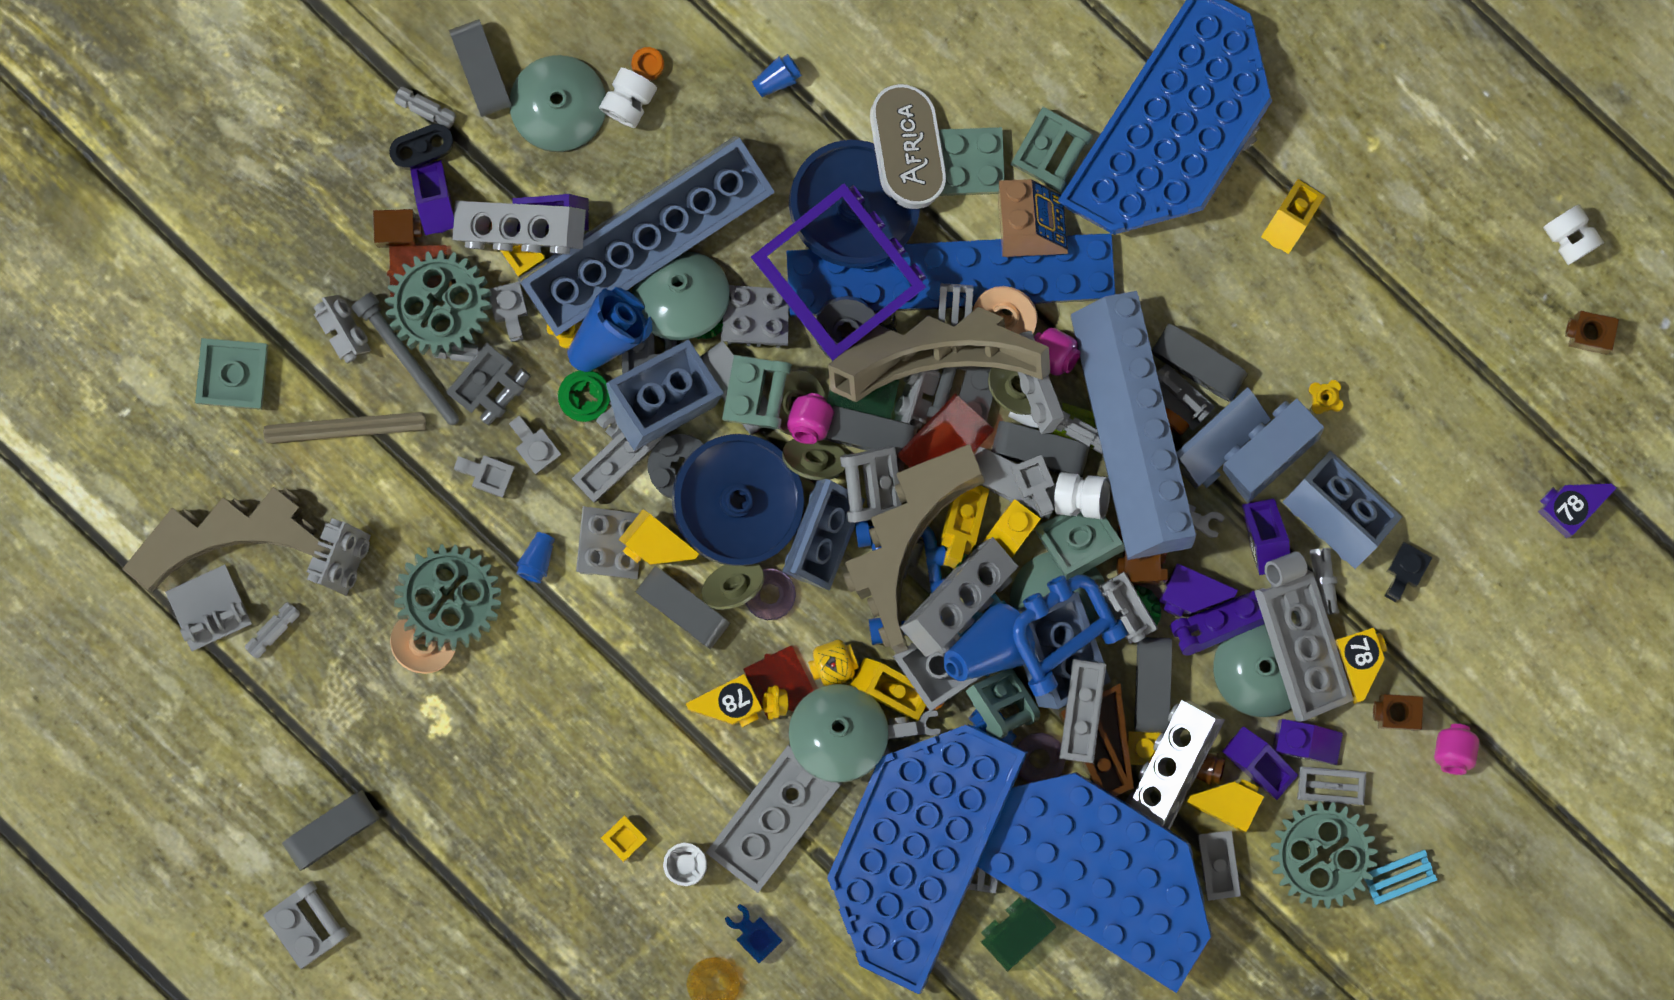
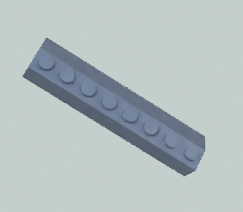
M733 136L584 234L583 249L570 248L569 255L554 254L517 279L555 336H558L585 318L596 296L604 288L613 290L614 287L628 290L775 192L740 137Z
M1132 291L1105 296L1072 313L1070 317L1078 350H1080V360L1127 560L1192 548L1196 533L1138 292Z

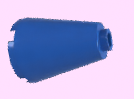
M614 287L613 290L604 288L596 296L568 348L567 354L571 365L577 370L590 372L644 342L652 332L651 317L646 320L641 312L645 308L642 302L632 293L622 288Z
M1002 603L988 608L945 653L944 668L947 674L957 681H965L1024 665L1025 662L1013 639V625L1021 613L1012 606ZM1028 625L1026 637L1035 653V639L1033 631Z

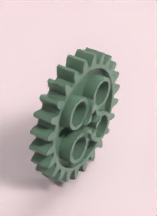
M443 250L439 251L437 259H434L429 251L426 252V261L423 262L417 256H414V267L411 268L404 263L402 266L406 274L404 276L400 274L393 275L399 282L398 286L388 285L389 291L394 294V297L385 299L389 306L394 307L386 312L388 318L395 319L390 324V327L393 331L400 330L397 337L400 341L408 339L407 346L411 350L419 344V352L422 355H425L429 347L435 357H438L441 348H444L448 356H451L452 346L454 345L461 351H464L462 341L466 339L474 344L475 340L472 333L474 331L484 333L479 325L480 321H490V318L483 313V310L492 309V304L484 300L492 295L489 289L482 288L488 283L484 276L476 278L480 270L477 266L469 269L470 261L468 258L465 257L458 263L459 258L455 252L451 254L448 260ZM435 275L442 276V281L437 287H427L428 280ZM452 280H456V283L449 287V283ZM461 292L469 293L468 300L464 304H454L457 294ZM435 300L439 302L443 300L445 304L442 307L438 305L434 307L433 302ZM414 303H424L423 310L419 314H409V309ZM428 320V325L423 328L422 323ZM440 320H450V326L446 331H436V325Z
M440 544L439 554H434L433 550L428 547L427 558L424 559L421 555L415 554L417 565L405 564V570L409 575H398V581L404 586H395L394 593L402 597L394 600V607L404 609L398 612L397 618L398 620L408 619L404 625L405 631L413 628L416 629L413 637L415 641L421 636L426 637L425 647H428L434 640L438 643L439 651L442 650L444 643H449L452 651H455L458 641H461L468 648L469 637L472 636L479 642L481 640L479 630L481 629L488 633L491 630L487 620H497L498 615L491 609H500L501 602L493 599L501 595V588L492 587L498 582V576H487L492 566L488 564L481 567V555H478L473 560L470 559L469 548L461 555L458 554V547L455 544L451 553H446L443 544ZM447 569L453 573L454 577L449 581H442L436 576V573L439 570ZM461 576H467V579L455 590L453 601L448 599L443 604L438 615L433 620H430L428 618L429 615L441 605L442 594L445 596L449 595ZM467 589H474L479 593L480 597L475 601H468L463 597L462 593ZM421 594H428L433 598V603L429 606H421L416 602V597ZM446 614H454L459 618V623L455 626H447L442 622V617Z
M1318 801L1316 811L1312 812L1310 806L1305 804L1304 815L1301 816L1296 810H1293L1292 814L1295 821L1292 823L1289 820L1283 819L1282 822L1287 830L1285 832L1275 831V834L1281 838V842L1271 843V847L1279 850V854L1270 857V860L1279 862L1280 866L1272 872L1273 874L1283 873L1284 878L1279 882V886L1288 883L1292 886L1288 896L1294 895L1297 891L1301 893L1299 898L1300 904L1309 897L1312 898V908H1316L1319 900H1323L1326 909H1330L1331 899H1335L1339 906H1343L1344 895H1347L1351 900H1355L1353 889L1357 888L1365 891L1366 889L1361 880L1373 879L1366 870L1367 867H1377V863L1370 861L1369 856L1378 853V850L1368 848V843L1372 842L1375 836H1364L1363 833L1369 825L1365 824L1358 827L1356 823L1360 815L1356 814L1352 818H1348L1347 806L1338 813L1336 812L1335 802L1331 803L1328 810H1324L1322 802ZM1323 823H1332L1337 829V836L1331 842H1326L1319 836V828ZM1344 837L1349 839L1347 844L1330 854L1331 862L1329 864L1320 861L1304 873L1299 872V868L1318 855L1317 848L1319 846L1325 850ZM1297 841H1303L1309 845L1310 854L1305 860H1297L1292 856L1291 847ZM1343 850L1352 851L1356 856V863L1351 869H1344L1338 864L1337 857ZM1321 868L1328 873L1329 881L1325 887L1317 888L1311 883L1310 875L1315 869Z

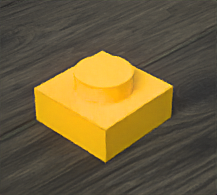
M513 245L512 251H501L518 277L546 260L542 253L521 251V246Z
M1129 731L1127 744L1130 764L1144 766L1147 762L1150 763L1156 752L1153 750L1154 744L1162 733Z
M625 815L601 837L606 845L623 862L648 840Z

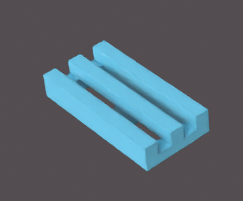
M1425 850L1368 872L1372 877H1375L1418 859L1422 863L1418 867L1375 884L1373 880L1365 879L1375 905L1437 881ZM1425 871L1427 877L1380 896L1378 895L1377 890L1421 872Z

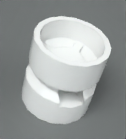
M621 67L612 83L614 91L607 92L599 109L614 120L631 128H636L644 114L642 105L650 103L657 87L643 76Z
M1580 204L1569 209L1543 227L1552 242H1559L1560 247L1558 251L1567 265L1574 263L1604 243L1595 227L1587 226L1589 218ZM1579 230L1583 238L1572 244L1567 237Z
M1061 472L1056 483L1054 496L1056 514L1077 516L1081 511L1083 517L1104 519L1110 500L1108 477L1088 475L1083 480L1079 474Z
M680 843L668 850L664 857L663 867L670 881L677 885L690 886L698 883L704 877L707 871V859L699 847L689 843Z

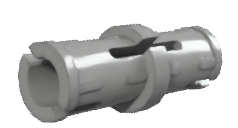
M1331 549L1310 550L1313 573L1326 614H1337L1339 609L1335 584L1338 581L1337 577L1333 576Z

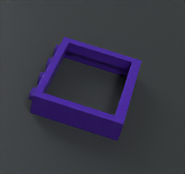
M845 183L751 256L752 260L832 361L926 288L922 282L926 279L924 273L915 263L911 266L908 265L902 257L906 253L902 245L895 237L890 240L882 232L886 225L875 211L868 214L861 205L865 201L864 197L854 185L848 188ZM843 198L912 286L840 343L836 344L767 256Z

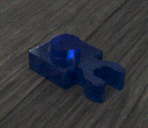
M739 904L737 908L743 913L742 921L735 923L727 916L725 922L729 927L740 929L743 932L736 940L760 963L783 940L761 917L753 923L750 920L748 909Z

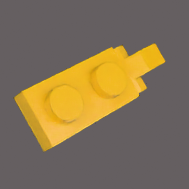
M979 485L961 494L950 503L941 537L943 538L941 545L948 547L943 565L956 569L957 564L962 562L963 554L969 555L972 548L977 542L989 493L988 488Z

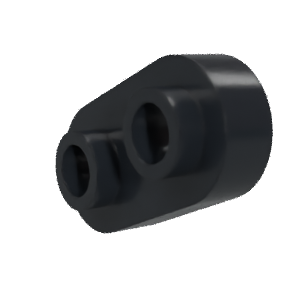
M431 124L396 138L390 146L389 154L391 160L398 168L410 170L448 155L453 148L454 140L447 127L441 124ZM435 137L443 139V144L440 147L432 146L431 143ZM404 149H411L413 154L409 159L401 157Z

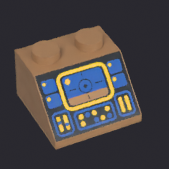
M1032 179L999 181L998 207L1002 257L1068 254L1064 206L1058 202L1062 194Z

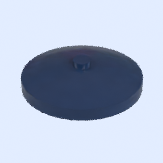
M862 140L833 142L819 148L803 162L793 180L789 195V210L792 223L845 183L848 188L854 185L864 197L865 201L861 205L868 214L875 211L886 225L882 232L889 240L895 237L902 247L907 244L917 225L920 208H905L897 204L898 201L889 197L884 192L880 182L874 143ZM843 198L797 233L803 243L817 256L839 266L863 268L874 266L890 259Z
M730 434L704 443L684 461L674 482L672 507L681 534L699 554L719 564L746 566L774 556L792 539L802 518L804 506L803 488L799 475L786 466L782 458L783 452L778 447L756 436Z

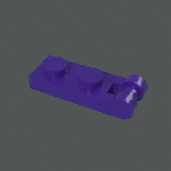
M1252 591L1192 617L1176 619L1171 623L1170 629L1174 637L1179 638V647L1183 655L1187 656L1265 623L1255 592ZM1199 630V632H1200L1201 635H1199V636H1192V635H1191L1192 632H1195V631Z

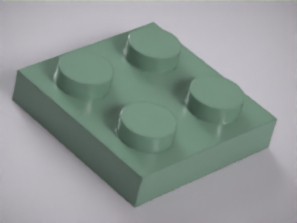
M1002 127L938 130L946 172L945 186L939 196L998 194L999 181L1004 180Z
M201 338L195 403L197 405L262 410L268 344Z
M1080 511L1077 516L1059 514L1035 527L1038 537L1066 580L1085 573L1125 550L1122 541L1106 517L1104 519L1083 517Z

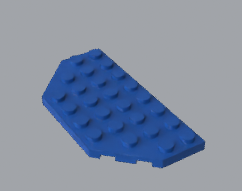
M1225 0L1185 1L1059 198L1058 202L1064 208L1113 235L1204 210L1272 103L1251 14Z
M967 724L882 757L873 771L827 877L831 890H834L840 907L841 917L847 933L851 936L857 952L855 954L861 967L917 994L923 992L1026 758L1027 751Z
M1078 772L1012 787L978 864V868L1175 993L1181 988L1212 937L1199 878L1196 874L1192 858L1193 853L1188 841Z

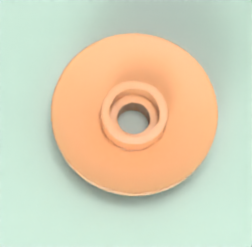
M1007 286L990 288L979 296L974 305L973 311L980 307L1003 317L1005 328L1017 334L1032 331L1033 334L1036 329L1037 311L1033 302L1027 295L1015 288ZM1002 309H1008L1013 314L1005 315Z
M432 613L428 618L433 620L437 615ZM442 618V622H443L445 625L450 626V625ZM408 619L399 620L395 624L390 637V646L395 659L406 669L422 674L434 673L447 666L453 658L455 651H452L449 643H444L442 650L439 651L437 641L433 640L426 647V651H421L416 648V645H425L426 637L421 636L415 641L413 637L416 629L404 630V625Z

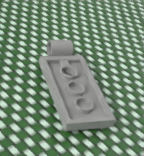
M1292 552L1267 562L1265 565V575L1271 584V588L1255 590V595L1296 722L1305 721L1349 703L1354 699L1314 573L1307 570L1304 557L1299 552ZM1292 611L1297 616V620L1295 623H1293L1291 620Z
M789 743L706 851V854L759 893L842 783L824 781L808 773L794 757ZM789 788H796L799 792L798 798L794 801L788 800L786 797V791Z

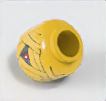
M834 640L815 647L812 653L814 660L808 662L814 681L821 679L824 686L850 681L855 676L854 670L859 669L851 644L845 645L842 640Z

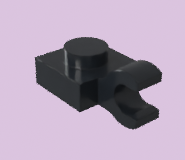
M1403 542L1386 571L1395 577L1384 597L1396 603L1401 598L1407 583L1417 587L1432 557Z

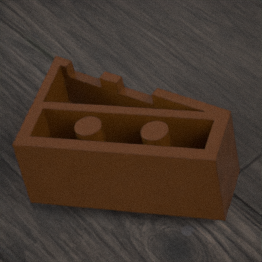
M1121 684L1103 691L1093 763L1082 762L1090 781L1114 796L1134 788ZM1066 709L1058 713L1063 724L1065 721Z

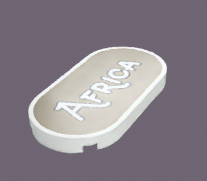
M904 84L892 85L878 94L870 110V122L880 182L884 192L889 197L898 201L897 204L910 209L924 208L939 197L946 182L935 109L930 99L919 89Z

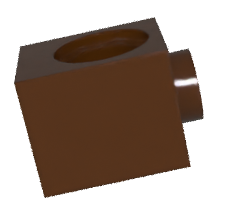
M413 209L373 210L374 243L377 248L417 247L416 238L422 237V223L420 218H416Z
M1579 311L1575 314L1574 318H1569L1565 336L1570 338L1568 347L1607 355L1613 351L1619 319ZM1585 324L1593 325L1597 329L1598 336L1596 340H1590L1585 337L1583 333Z
M1383 694L1379 696V701H1374L1373 721H1378V729L1422 730L1423 696ZM1394 703L1402 705L1405 709V717L1400 722L1394 721L1389 714V709Z

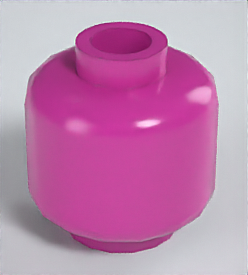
M1052 327L1043 333L1038 332L1034 336L1036 342L1049 347L1050 373L1052 375L1059 376L1064 372L1069 373L1073 370L1080 357V350L1077 349L1076 339Z
M810 393L800 396L792 404L787 427L792 433V437L798 442L814 444L826 438L834 411L831 405L826 402V399L819 394Z
M1451 724L1450 728L1441 730L1436 740L1435 762L1441 766V770L1445 773L1453 775L1466 774L1467 770H1471L1476 766L1479 749L1478 736L1470 732V727L1463 724Z

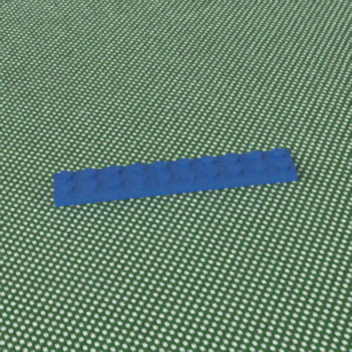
M1112 234L1067 236L1068 254L1002 257L1001 239L906 244L903 247L906 253L902 257L909 266L915 263L924 273L926 279L922 282L926 288L896 311L939 309L941 283L973 285L972 307H974L982 293L998 286H1007L1020 290L1030 298L1033 304L1097 301L1105 296L1115 295ZM810 249L786 251L788 284L814 316L817 315L826 301L842 296L861 299L866 304H869L874 312H879L912 286L891 259L870 267L849 268L830 263L817 256ZM947 291L946 309L952 308L953 292ZM960 292L959 308H965L966 293ZM789 307L790 317H797V315Z

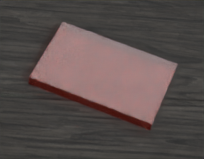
M955 393L897 456L911 468L969 444L974 452L995 429Z

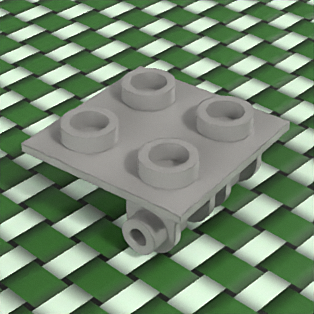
M729 285L730 300L726 313L723 316L721 341L727 342V345H731V343H747V346H750L751 343H754L756 347H760L761 344L776 346V348H780V345L788 346V304L775 288Z
M583 506L576 572L586 575L597 574L637 580L639 562L636 563L623 552L626 546L618 539L639 514Z
M331 518L330 523L325 524L320 539L333 543V546L318 541V545L331 551L329 555L314 551L315 555L323 557L327 561L312 557L306 571L309 573L307 580L347 596L349 589L354 586L357 580V569L361 559L366 556L369 550L371 535L343 521Z
M226 565L165 591L181 627V635L184 641H187L191 651L252 625Z

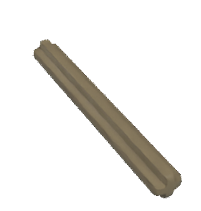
M423 412L275 424L264 426L263 433L265 442L269 444L419 431L426 429V416Z

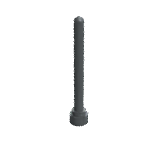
M369 292L352 305L353 311L359 318L363 317L365 321L369 320L445 421L449 425H456L459 422V416L380 314L381 308L378 306L380 301L373 292Z

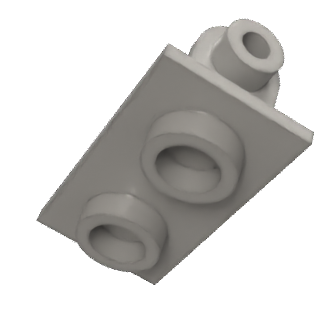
M339 295L322 298L323 302L314 306L316 311L314 316L325 334H329L335 329L338 333L329 341L340 360L344 359L346 364L357 358L356 354L371 351L367 344L368 340L365 332L356 325L350 315L351 309L349 305Z
M1166 363L1157 372L1164 405L1183 418L1193 431L1215 406Z
M939 369L919 372L904 377L906 384L902 396L898 398L895 404L894 412L896 416L894 421L913 425L921 430L922 424H926L927 412L932 402L921 398L923 393L934 396L941 376L938 373Z
M1125 572L1099 585L1116 620L1121 619L1127 629L1128 634L1126 638L1130 644L1142 640L1147 634L1158 629Z

